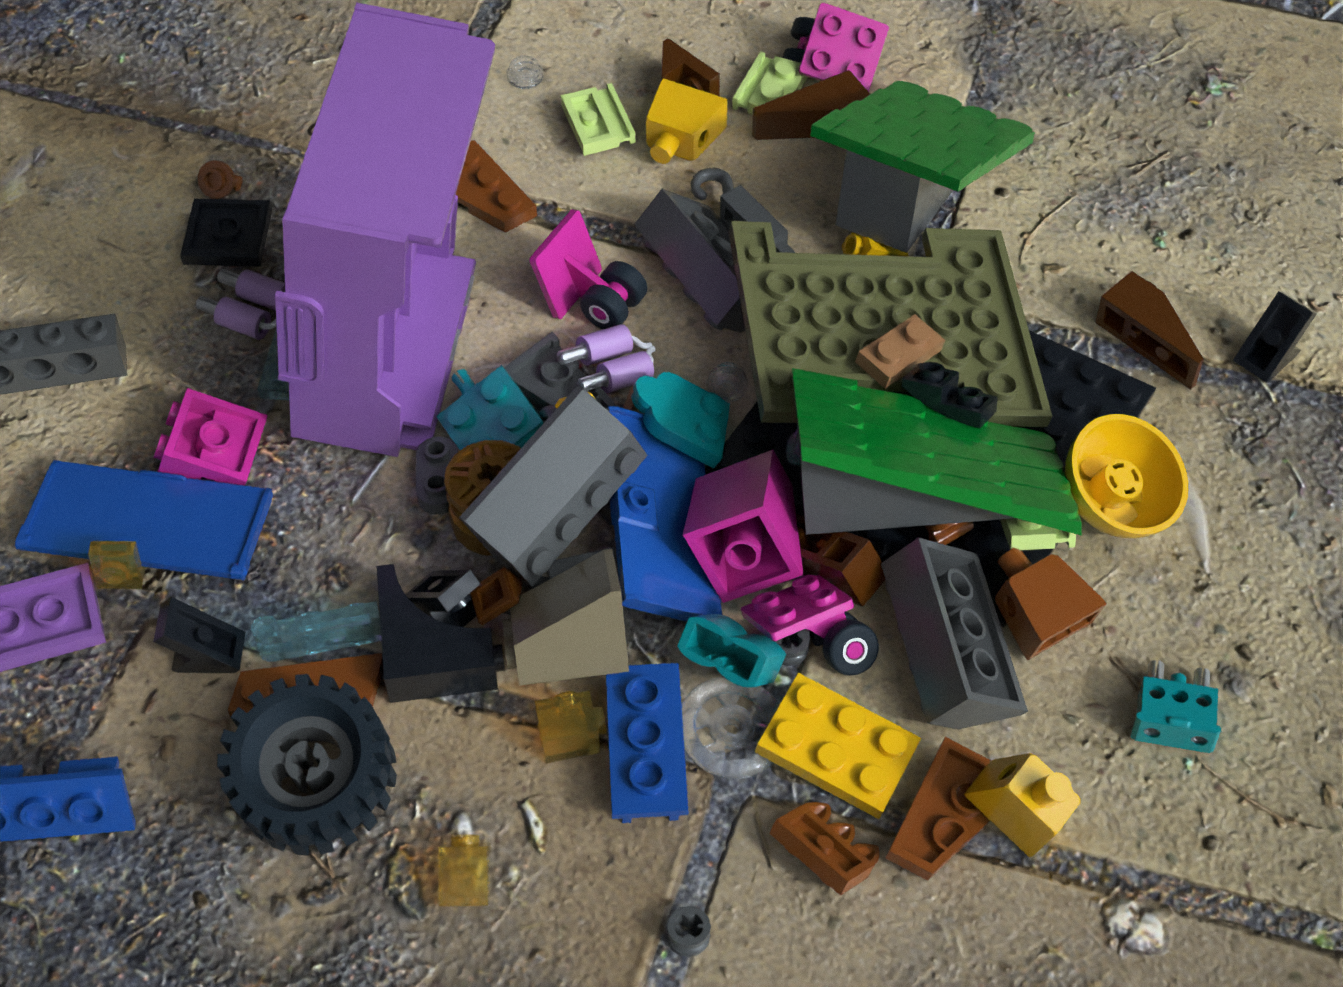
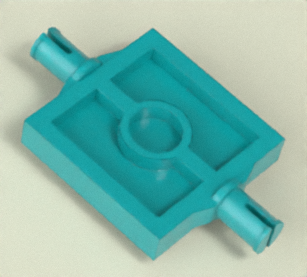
M502 365L476 384L465 369L457 371L463 381L454 373L451 380L462 395L436 416L459 450H462L467 445L483 440H503L522 448L544 424L540 415Z

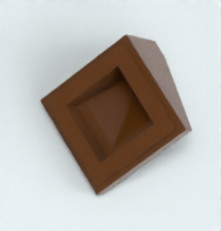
M505 566L481 581L480 585L470 592L478 623L482 626L519 603L523 585L522 581Z

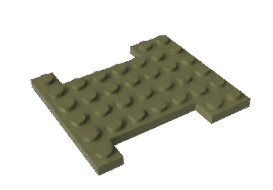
M731 221L728 233L761 423H797L792 368L858 380V386L882 391L908 392L902 387V379L905 376L885 389L855 361L861 349L916 314L945 339L941 351L925 362L940 363L945 369L958 371V387L960 388L976 387L985 394L998 396L997 412L988 422L1016 427H1048L1052 419V413L1001 230L925 228L922 243L926 257L776 252L771 222Z

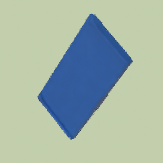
M608 406L606 409L631 431L648 455L637 470L627 478L610 498L611 521L615 532L622 605L627 608L686 622L689 617L723 615L721 598L718 596L683 536L696 478L706 475L704 463L651 435L644 425V414L618 406Z
M53 460L27 518L16 537L15 547L17 550L244 581L272 502L273 492L271 488L191 479L178 474L140 470L138 472Z

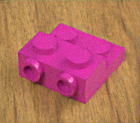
M187 388L182 403L173 401L165 425L173 427L170 436L161 434L153 457L161 460L158 472L178 474L186 478L199 480L204 477L216 482L245 486L268 415Z

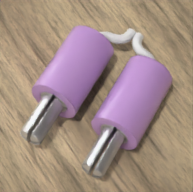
M221 269L217 276L219 282L235 287L237 297L275 311L274 295L276 290L285 292L284 282L248 269L244 270L240 275ZM200 296L196 301L197 309L214 315L215 324L258 340L263 339L269 329L276 327V319L271 322L270 312L226 296L219 302L204 296Z
M620 324L579 336L576 340V346L557 352V359L562 365L580 360L586 366L613 359L598 364L595 374L579 378L577 385L586 391L601 387L604 392L610 393L633 386L638 378L642 376H654V359L651 353L655 352V347L651 342L644 343L637 337L631 336L629 329L625 325ZM633 343H635L638 347L642 349H647L646 352L640 351L620 358H616L631 353L633 349Z

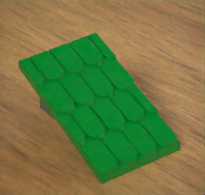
M896 81L884 90L879 88L861 101H853L841 110H833L812 124L810 136L846 149L836 226L864 237L868 236L874 241L907 253L953 190L959 192L1032 144L1035 132H1033L1031 127L1019 121L1007 118L997 119L994 113L975 106L964 107L960 101L950 96L936 93L928 94L927 89L917 84Z
M792 368L806 535L1017 518L1082 536V522L1078 513V504L1073 499L1070 482L1066 479L1063 470V462L1056 451V443L1046 433L988 421L979 429L950 419L909 395L858 386V380Z

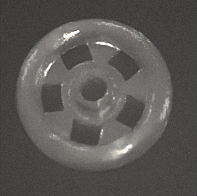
M725 677L712 678L699 684L686 696L682 703L684 749L686 754L700 768L718 777L743 779L762 773L774 762L754 752L758 742L752 741L755 726L767 728L780 704L762 686L742 687L728 681ZM716 697L723 706L717 709L713 715H709L702 705ZM740 697L747 698L758 706L753 714H750L747 709L736 704ZM734 725L739 730V733H729L724 729V726ZM708 727L714 743L704 746L696 730ZM725 749H744L745 759L728 760L725 758Z

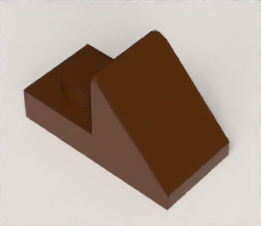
M669 38L663 41L661 81L664 78L720 96V73Z

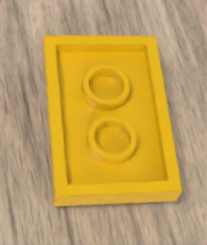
M798 672L754 752L871 816L880 819L922 738Z

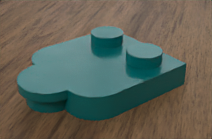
M663 372L657 378L651 376L638 378L633 385L631 399L634 406L644 414V425L650 434L673 448L715 468L723 458L730 403L723 400L717 394L708 392L670 372Z

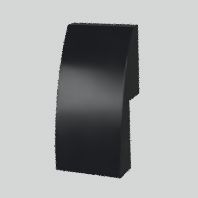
M919 363L902 379V387L912 396L934 411L960 423L980 429L997 412L998 396L985 394L976 387H958L959 372L945 369L940 363Z

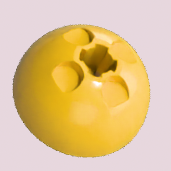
M1125 414L1104 415L1088 423L1078 433L1070 446L1065 461L1064 473L1066 479L1070 482L1073 499L1078 504L1079 515L1092 527L1115 537L1143 538L1170 527L1182 514L1188 498V477L1184 463L1171 441L1150 423Z

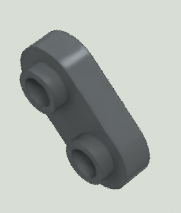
M446 437L429 438L423 441L416 451L417 500L419 506L430 514L449 512L447 492L444 485L445 471L453 456L458 453V448L452 440ZM434 486L441 487L439 489H432V487Z

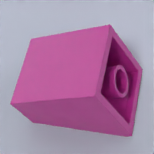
M774 450L696 478L683 536L723 603L802 576L803 566L793 487Z

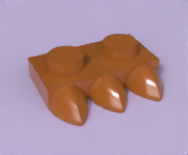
M808 802L776 819L769 834L780 842L790 854L796 856L819 876L824 884L831 887L839 895L844 894L866 880L879 860L880 851L877 845L868 843L851 845L855 837V827L852 824L841 822L826 824L831 816L829 804Z

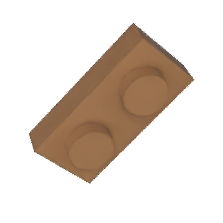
M914 314L861 349L855 362L886 389L908 374L919 363H924L939 353L945 339Z

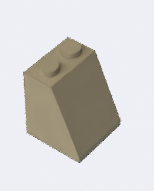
M612 549L602 550L522 594L519 603L510 608L511 619L502 620L507 668H517L519 686L629 672L622 595Z

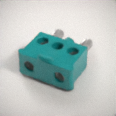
M1156 660L1150 661L1148 663L1147 676L1143 677L1139 690L1137 713L1130 737L1140 742L1204 753L1213 752L1222 729L1217 725L1218 688L1210 687V671L1205 668L1202 675V668L1195 669L1193 684L1186 683L1187 677L1181 673L1172 674L1170 680L1163 679L1164 663L1158 661L1155 678Z

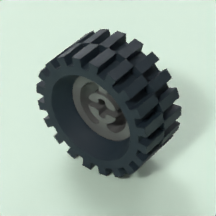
M308 674L295 675L296 686L288 688L283 678L270 682L274 691L273 694L264 698L260 691L256 690L248 696V699L254 706L248 713L239 707L235 710L230 718L238 728L235 732L224 729L220 742L228 751V754H217V767L225 776L220 778L219 781L223 792L230 799L229 803L256 836L261 840L265 837L272 847L283 852L286 845H289L296 855L309 856L310 845H315L321 854L334 852L332 840L341 837L345 845L349 846L358 840L352 831L357 826L362 824L370 831L378 821L373 815L372 810L376 806L386 811L391 798L385 788L386 786L395 787L397 774L391 763L397 762L395 751L389 741L390 738L373 706L365 696L361 699L356 689L346 682L339 689L333 677L321 675L318 686H315ZM323 741L331 743L341 750V754L337 759H330L325 749L319 743L315 742L314 750L312 751L308 742ZM315 760L319 764L318 767H313ZM304 769L308 770L307 777L303 773ZM286 777H291L298 789L305 794L309 785L314 795L297 796L283 790L281 786L282 780Z

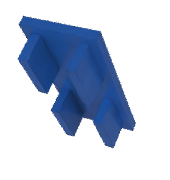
M679 663L629 665V672L606 674L612 819H622V823H632L631 818L669 816V821L679 820L681 815H689Z
M118 756L60 761L58 773L23 776L24 770L22 765L0 766V842L135 830L136 821L122 768H119Z

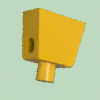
M663 78L646 118V144L651 148V157L661 164L669 163L673 155L689 161L696 160L726 129L727 99Z
M1032 753L989 761L964 793V796L1029 858L1034 856L1055 837L1081 802L1080 797L1072 790L1068 777L1062 773L1053 772L1040 758Z

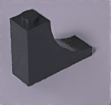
M394 564L376 566L384 681L389 702L395 703L497 690V672L505 671L502 644L493 645L491 627L466 628L447 624L432 618L417 608L405 595L398 582Z

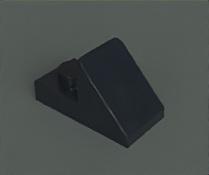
M1278 291L1233 361L1269 383L1299 354L1301 350L1296 347V344L1317 313L1287 294Z
M471 570L432 571L405 595L417 608L432 618L454 626L465 627L476 617L469 593L479 586L480 583Z
M170 597L160 605L153 642L175 652L172 664V671L236 673L240 670L246 632Z

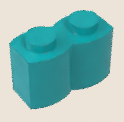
M720 614L689 617L677 644L681 653L692 662L702 666L716 667L720 674L728 681L750 688L774 683L786 656L783 648L775 641H771L763 635L747 634L746 630L738 622Z

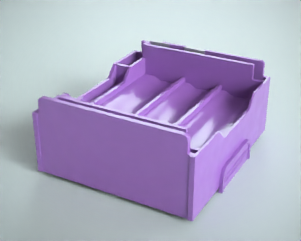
M356 2L339 57L282 219L285 292L276 290L274 298L276 305L278 380L289 382L291 437L394 457L399 456L401 447L417 450L423 441L434 437L438 423L436 416L440 413L458 339L470 300L475 278L473 274L476 267L475 259L453 255L458 208L456 191L495 53V43L492 40L468 35L469 24Z

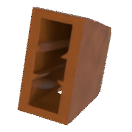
M1012 548L997 561L1009 579L1005 581L995 596V601L1027 660L1032 659L1092 624L1107 605L1104 599L1058 555L1051 554L1032 564L1022 550Z

